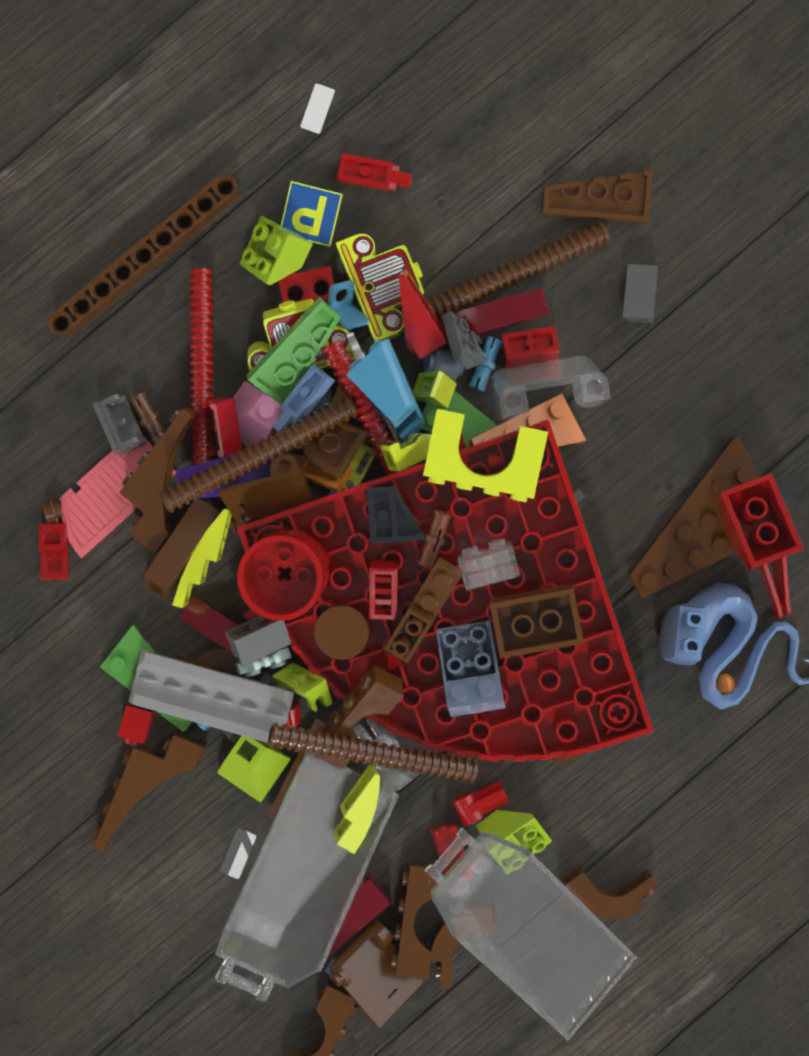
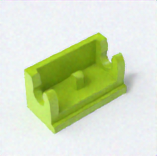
M293 662L272 676L279 688H287L307 700L308 707L317 712L316 699L320 700L326 707L332 704L326 679L313 674L311 671Z

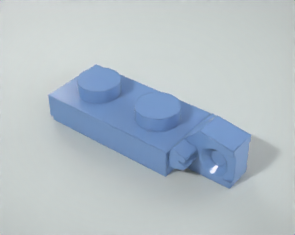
M315 364L312 365L281 405L283 408L281 416L273 427L277 431L282 432L283 427L289 428L291 423L297 424V420H305V416L310 414L335 380Z

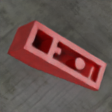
M405 269L399 275L405 337L407 338L405 343L412 354L416 353L421 359L446 344L448 337L441 322L407 269Z

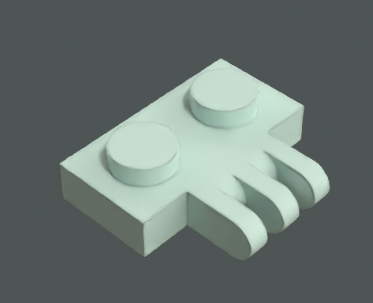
M283 647L246 666H242L240 662L234 663L237 674H245V677H250L261 673L260 668L270 666L271 669L283 666L286 664L285 660L292 657L289 648Z

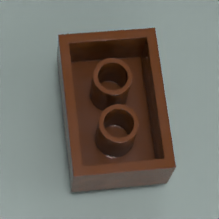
M572 584L490 599L500 659L584 643Z

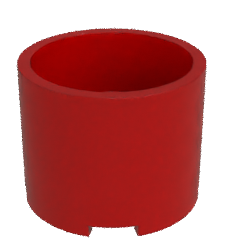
M285 529L268 534L253 544L240 561L237 582L243 600L255 613L267 619L285 621L303 615L315 604L327 587L329 559L326 551L313 536L303 531ZM290 567L292 569L290 576H282L283 568Z

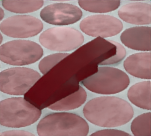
M543 288L461 310L454 314L458 318L462 317L469 326V332L467 333L473 331L476 335L480 336L495 332L498 329L521 324L524 321L548 316L549 312ZM438 318L442 326L444 327L443 319Z

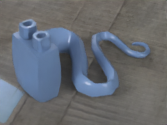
M715 582L697 592L686 604H679L669 608L661 621L658 635V649L661 658L679 665H694L701 660L702 650L723 615L730 614L735 619V627L724 643L705 661L699 675L702 697L719 709L738 705L749 692L760 659L769 640L776 631H785L790 637L787 671L791 680L798 685L809 684V677L801 679L795 670L800 641L798 631L787 622H773L759 636L737 687L728 694H721L716 688V679L719 673L741 652L754 633L758 619L749 594L735 583Z

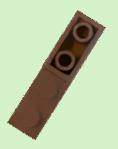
M439 557L384 650L408 663L464 571Z

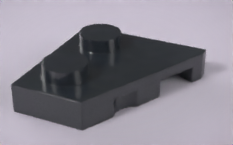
M396 486L367 488L371 544L424 540V533Z

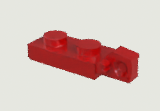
M343 153L341 155L337 182L384 191H396V186L403 188L411 187L412 174L399 172L400 167L394 165L393 162Z

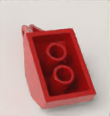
M770 473L720 492L718 500L723 525L733 549L748 570L758 569L773 613L777 619L783 617L782 610L786 616L791 615L786 556L800 552L804 548L774 477ZM768 563H771V565H772V570H773V575H774L776 590H775V587H774V584H773V581H772V577H771V574H770V571H769V568H768V565H767Z

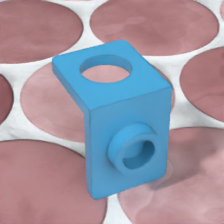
M352 280L329 287L328 305L339 313L341 317L339 323L347 330L369 324V319L353 305L354 282ZM346 289L347 294L345 298L341 301H336V294L340 290Z

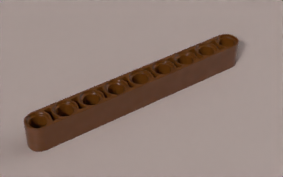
M222 174L212 180L53 312L48 320L50 330L61 338H71L237 201L240 192L234 178L230 175ZM227 184L233 186L229 194L224 195L220 193L222 186ZM203 202H212L210 210L200 211V205ZM184 218L192 219V223L188 228L182 229L179 227L180 222ZM171 235L169 244L165 246L159 245L162 236ZM148 251L151 253V257L147 262H139V257L143 252ZM125 268L130 269L129 277L120 280V271ZM104 285H109V293L104 297H100L99 289ZM83 302H88V311L84 314H79V305ZM62 319H68V327L63 331H59V322Z

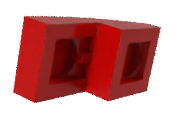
M39 524L40 579L43 581L69 580L67 524Z

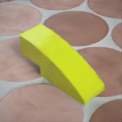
M373 765L367 767L341 803L340 809L344 817L333 831L336 843L355 854L364 840L377 806L380 775Z

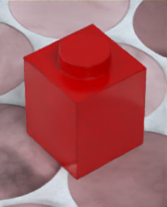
M131 703L126 705L118 737L124 738V742L130 745L139 746L140 743L144 744L149 739L156 711Z

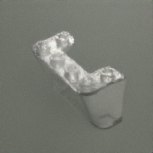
M576 356L497 370L491 378L497 422H505L520 414L529 413L526 391L568 384L572 385L573 397L579 406L583 408L602 406L611 399L607 378L596 364L586 356Z

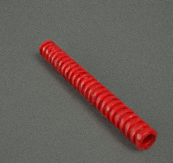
M193 268L189 271V274L192 276L189 279V283L192 284L189 288V291L192 292V295L189 296V299L192 300V303L189 304V307L192 308V311L189 313L192 317V320H190L192 328H190V333H192L190 341H192L190 345L192 353H190L192 358L190 366H193V369L190 370V374H193V377L190 378V382L193 383V386H190V390L193 391V394L190 395V398L193 399L190 407H193V411L198 414L192 423L193 427L190 428V431L193 432V436H190V440H193V444L190 445V448L193 449V452L190 453V456L193 457L191 465L210 461L215 456H210L209 453L210 449L215 448L214 444H212L214 428L212 427L211 408L202 409V402L214 398V395L211 394V391L214 390V387L211 386V383L214 382V378H211V375L214 374V370L211 369V366H214V362L211 361V358L214 357V354L211 353V350L214 349V346L211 345V342L214 341V337L211 336V333L214 332V329L211 328V325L214 324V321L211 320V317L214 316V313L211 312L213 308L211 303L213 300V295H211V292H213V287H211V284H213V279H211L213 271L208 268Z
M339 339L324 347L322 353H326L327 361L330 360L331 365L329 366L331 369L334 368L335 372L333 374L338 376L339 380L337 382L343 386L341 390L345 391L346 396L352 400L357 410L358 417L356 419L361 421V429H365L367 432V436L370 438L368 442L373 444L372 450L377 452L375 456L377 459L380 458L381 462L379 464L384 466V473L396 472L389 470L380 445L388 441H394V439L389 437L390 431L385 429L386 423H382V416H378V408H374V403L347 377L346 374L350 372L349 367L352 365L350 361L352 357L347 355L346 351L348 349L343 347L344 341Z

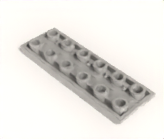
M142 650L128 702L268 743L270 728L274 722L278 723L279 726H282V724L287 725L295 692Z

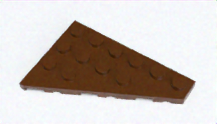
M739 436L730 440V443L721 455L717 457L711 468L704 474L686 501L679 507L676 514L669 520L651 547L647 549L638 564L628 574L640 598H644L736 553L723 525L718 494L759 478Z

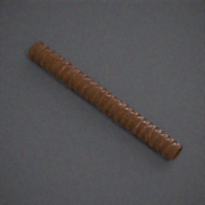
M599 221L596 223V226L592 224L589 226V229L583 228L581 233L576 231L574 236L567 235L565 240L561 238L558 243L554 241L551 243V246L545 245L544 249L538 248L536 253L531 251L529 256L522 255L520 260L515 258L513 263L509 261L506 263V266L500 265L497 270L493 268L491 273L486 271L482 277L477 275L475 280L470 278L468 283L461 282V286L455 285L452 290L448 288L446 293L439 292L437 297L432 295L431 299L427 300L435 315L442 318L444 313H448L451 310L458 311V307L464 308L467 303L471 305L474 300L480 301L483 296L487 298L489 293L494 295L498 289L503 291L505 286L509 288L512 283L516 285L519 283V280L525 281L528 276L530 278L534 277V273L539 275L543 269L548 271L550 266L554 268L557 266V263L563 264L564 260L570 261L573 256L575 258L579 257V253L586 254L588 249L593 251L595 246L599 248L602 246V243L608 244L610 242L609 232L605 224Z
M345 395L342 397V401L338 399L334 405L330 403L327 405L328 408L322 407L320 412L314 411L313 416L307 415L305 420L299 419L297 424L293 422L289 428L283 427L282 432L278 430L274 436L270 434L267 436L268 439L262 438L260 443L254 442L250 448L246 446L245 451L239 450L237 455L231 454L229 459L223 458L221 463L215 462L214 467L208 466L206 471L200 470L198 475L192 474L190 479L184 478L183 483L177 482L175 487L169 486L165 492L161 490L159 495L165 507L172 513L174 508L178 507L180 509L182 504H190L189 501L191 499L195 501L198 499L197 496L201 495L203 497L205 492L209 491L211 493L213 488H221L220 484L224 483L226 485L228 480L234 481L236 476H244L245 471L249 473L251 468L257 469L259 464L265 465L267 460L273 461L274 456H280L282 452L288 453L290 448L296 449L298 444H305V440L309 442L313 436L317 438L320 436L319 433H327L328 428L332 430L335 428L334 425L340 426L342 421L348 422L350 417H357V410L352 400Z
M276 722L271 725L268 737L269 747L277 745L279 749L286 747V750H291L294 748L296 752L303 750V753L311 751L312 755L320 753V756L323 757L328 754L329 758L336 756L337 759L341 760L344 757L345 761L353 759V762L356 763L361 760L362 764L369 762L370 765L374 766L377 763L379 767L386 765V768L389 769L394 766L395 770L402 768L403 771L407 772L410 769L412 773L418 771L419 774L424 775L426 772L428 776L435 774V777L439 778L443 775L445 779L451 777L452 780H457L459 778L461 782L467 780L468 783H473L478 774L476 759L469 761L468 758L464 757L461 760L460 756L453 758L452 755L448 754L445 757L443 753L437 755L436 752H431L429 754L427 750L420 752V749L416 748L412 751L411 747L404 749L403 746L399 745L396 748L395 744L388 746L387 743L383 742L380 745L378 741L371 743L368 739L363 742L362 738L354 740V737L349 736L347 739L345 735L338 737L335 733L329 735V732L321 734V731L316 730L312 732V729L304 731L303 727L296 729L292 725L290 728H287L286 724L279 726Z

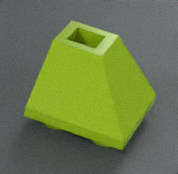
M261 216L253 230L249 244L243 252L240 265L264 283L272 285L302 268L312 243L301 235Z
M241 736L217 773L261 803L291 758L276 747H269V744L266 742Z
M496 810L475 825L490 850L508 871L521 866L526 859L535 853L541 852L545 849L546 845L552 842L545 830L530 813Z

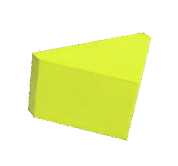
M441 371L419 373L412 393L415 400L448 409L456 383Z

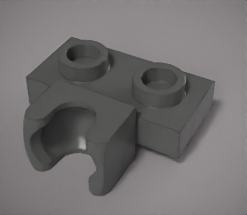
M451 311L444 314L442 319L453 359L467 370L483 363L487 356L479 347L483 343L481 338L473 331L467 333L469 332V326L462 317L458 318Z

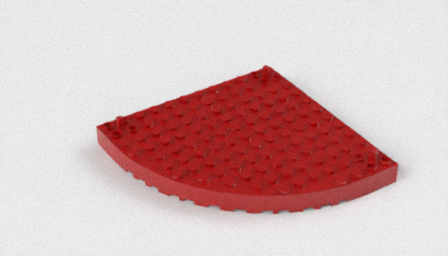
M548 419L526 426L548 432L534 499L527 498V502L510 499L511 494L500 492L499 496L483 493L484 488L476 486L472 487V491L456 488V482L445 480V485L428 482L429 477L423 476L425 461L237 527L245 553L253 544L268 534L285 529L306 532L323 546L329 559L328 584L319 599L306 613L297 618L284 621L290 637L291 648L301 657L308 666V669L313 674L326 679L327 686L333 691V694L343 700L348 693L356 689L361 677L365 673L368 674L374 665L401 678L404 696L388 715L372 714L365 716L368 720L375 721L395 735L416 741L424 747L451 752L460 757L470 756L489 761L515 760V762H524V760H549L554 757H570L654 732ZM519 429L460 449L459 453L463 463L471 471L481 475H492L502 471L512 460ZM396 486L423 533H428L434 510L443 511L452 516L443 537L445 543L440 546L435 563L440 557L464 572L408 663L387 652L384 648L432 568L417 562L425 539L371 544L367 500L368 487ZM373 560L398 561L397 620L369 619V568ZM290 567L283 568L282 576H290L292 569ZM376 583V586H391V583ZM572 584L584 643L500 659L490 599ZM376 594V597H391V594ZM340 604L349 605L362 612L368 621L370 631L367 644L363 650L353 658L344 660L334 659L323 653L317 645L314 635L315 625L321 614L331 606ZM376 604V608L391 609V605ZM490 620L505 708L451 717L447 707L436 629Z

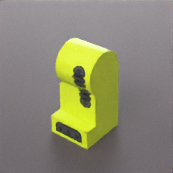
M415 433L410 436L408 441L402 444L388 441L380 445L389 470L398 472L427 459L431 435Z
M364 443L349 465L354 471L343 489L361 484L376 457L377 452Z

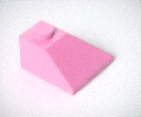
M244 381L233 398H235L241 442L250 448L252 443L256 442L258 444L260 439L264 438L266 440L268 435L274 433L276 429L273 425L280 418L283 408L277 401Z

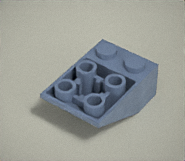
M490 620L436 629L446 701L450 716L455 717L505 708Z

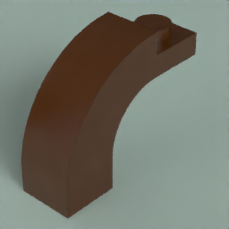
M581 867L559 881L562 890L576 907L591 916L608 920L630 917L643 910L637 900L649 897L654 893V888L658 886V883L648 870L625 887L611 891L595 886Z
M479 900L462 904L445 915L436 927L430 944L432 951L430 962H440L435 963V979H440L441 989L452 988V957L456 946L464 938L471 935L495 934V906L493 900Z

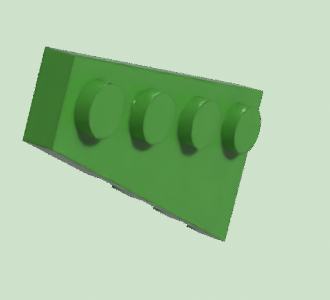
M319 297L246 375L248 381L282 405L308 369L314 365L317 353L321 347L325 346L341 318L339 313Z
M455 390L448 409L427 403L422 413L425 423L421 429L431 434L437 409L465 414L462 434L466 447L471 446L469 440L497 426Z
M132 625L100 667L131 691L141 651L146 650L155 653V650L144 639L139 629ZM158 712L182 732H185L193 722Z

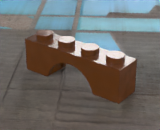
M374 665L368 674L365 673L361 677L356 689L347 694L343 705L338 711H334L331 714L326 726L319 731H321V734L324 732H329V735L335 733L338 737L345 735L347 739L351 736L354 737V740H357L356 733L352 730L354 724L368 715H388L404 696L402 679ZM320 753L315 755V757L342 770L349 762L345 761L344 757L340 760L336 756L329 758L328 754L324 757L320 756Z
M410 863L409 869H404L402 885L407 886L406 895L400 896L398 912L403 913L402 924L397 923L395 940L400 941L398 951L393 950L391 967L396 968V976L428 980L432 951L431 947L424 944L416 935L414 918L424 903L439 897L442 867Z
M328 978L317 1001L316 1011L323 1019L326 1030L323 1038L311 1048L293 1049L290 1056L335 1055L333 1047L336 1041H342L347 1030V1026L344 1024L348 1016L354 1017L359 1006L342 985L339 987Z

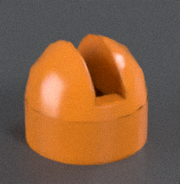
M721 674L716 679V688L719 692L731 693L736 688L734 679L728 674Z

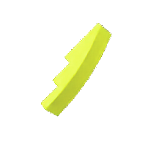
M228 508L223 509L210 525L192 553L180 579L173 606L180 608L187 606L193 584L200 585L204 583L210 561L217 562L221 560L232 519V514Z

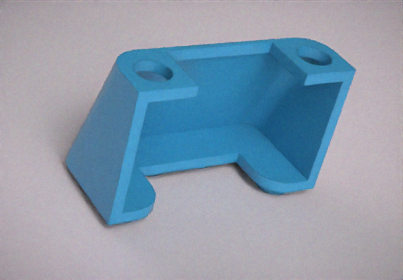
M379 339L370 347L368 355L352 363L349 367L350 372L346 375L374 403V408L379 410L377 412L378 416H382L381 420L387 426L388 424L383 413L390 420L400 440L404 443L423 427L425 421L390 340L385 339L382 341Z

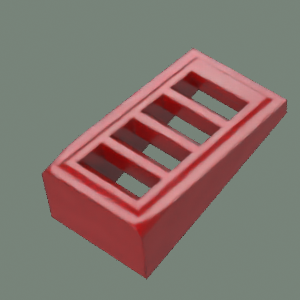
M373 560L369 568V619L397 620L398 561ZM376 583H391V586H376ZM376 594H391V597H376ZM376 604L391 605V609L376 608Z

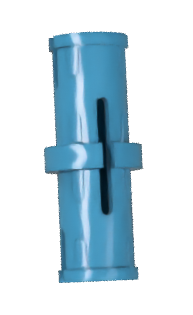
M490 336L486 337L482 349L487 359L476 366L471 382L468 385L470 388L476 389L477 383L480 380L477 389L481 392L485 391L491 370H494L496 367L494 362L502 345V341L495 339L493 347L490 349L493 343V337Z

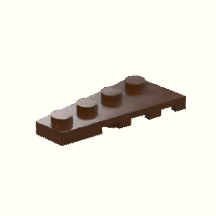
M653 169L633 174H619V176L608 178H593V180L583 182L575 181L545 186L542 215L647 224L649 222Z

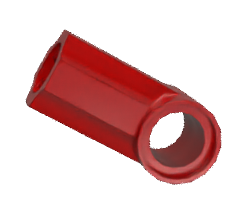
M499 780L475 792L469 791L461 794L452 800V804L463 826L473 824L485 816L484 814L509 803Z

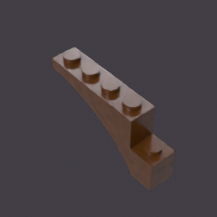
M191 408L178 409L171 416L169 428L166 432L162 430L153 441L155 444L154 448L150 453L146 451L137 462L140 465L135 473L130 472L122 482L124 487L120 494L143 512L139 513L131 523L134 528L129 535L153 554L162 549L175 529L172 527L171 512L167 510L159 494L161 490L165 492L168 490L167 487L171 486L173 467L179 447L187 430L198 415Z
M177 732L173 735V738L168 737L165 742L163 752L166 755L141 745L134 747L133 750L129 749L123 761V764L126 765L124 773L117 776L113 785V789L116 790L113 800L108 799L104 807L103 814L106 817L103 825L98 824L92 839L96 840L93 848L104 852L109 847L116 830L125 816L149 791L180 773L188 770L194 772L198 768L207 743Z

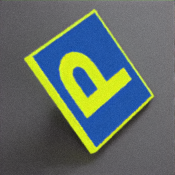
M291 181L281 226L301 235L309 242L331 247L343 194Z

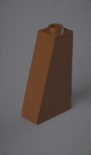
M198 498L193 501L144 574V585L147 590L168 602L180 582L192 553L206 530L219 516V510L214 502L207 498L203 500Z

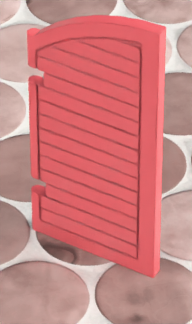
M146 438L147 444L122 456L113 452V450L109 452L76 482L82 489L75 493L70 488L59 498L61 501V512L64 515L62 516V522L67 524V537L80 558L87 555L137 509L135 505L120 494V491L124 487L122 482L130 472L135 473L140 466L137 464L140 457L146 451L150 453L154 448ZM174 469L172 472V477L176 474V471Z

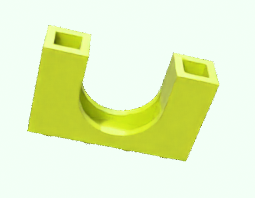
M437 409L423 476L429 477L428 482L445 485V480L456 482V488L472 491V487L476 486L484 488L483 493L493 496H499L500 492L511 494L510 499L527 502V498L534 499L548 435L547 431L519 426L514 454L507 467L492 475H481L471 471L460 457L459 441L465 414Z

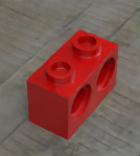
M330 266L288 275L279 280L283 302L291 301L289 299L290 292L298 289L303 292V296L299 301H294L295 303L308 299H313L315 302L320 297L328 304L329 291L327 294L319 296L315 293V288L319 284H326L328 287L334 285Z

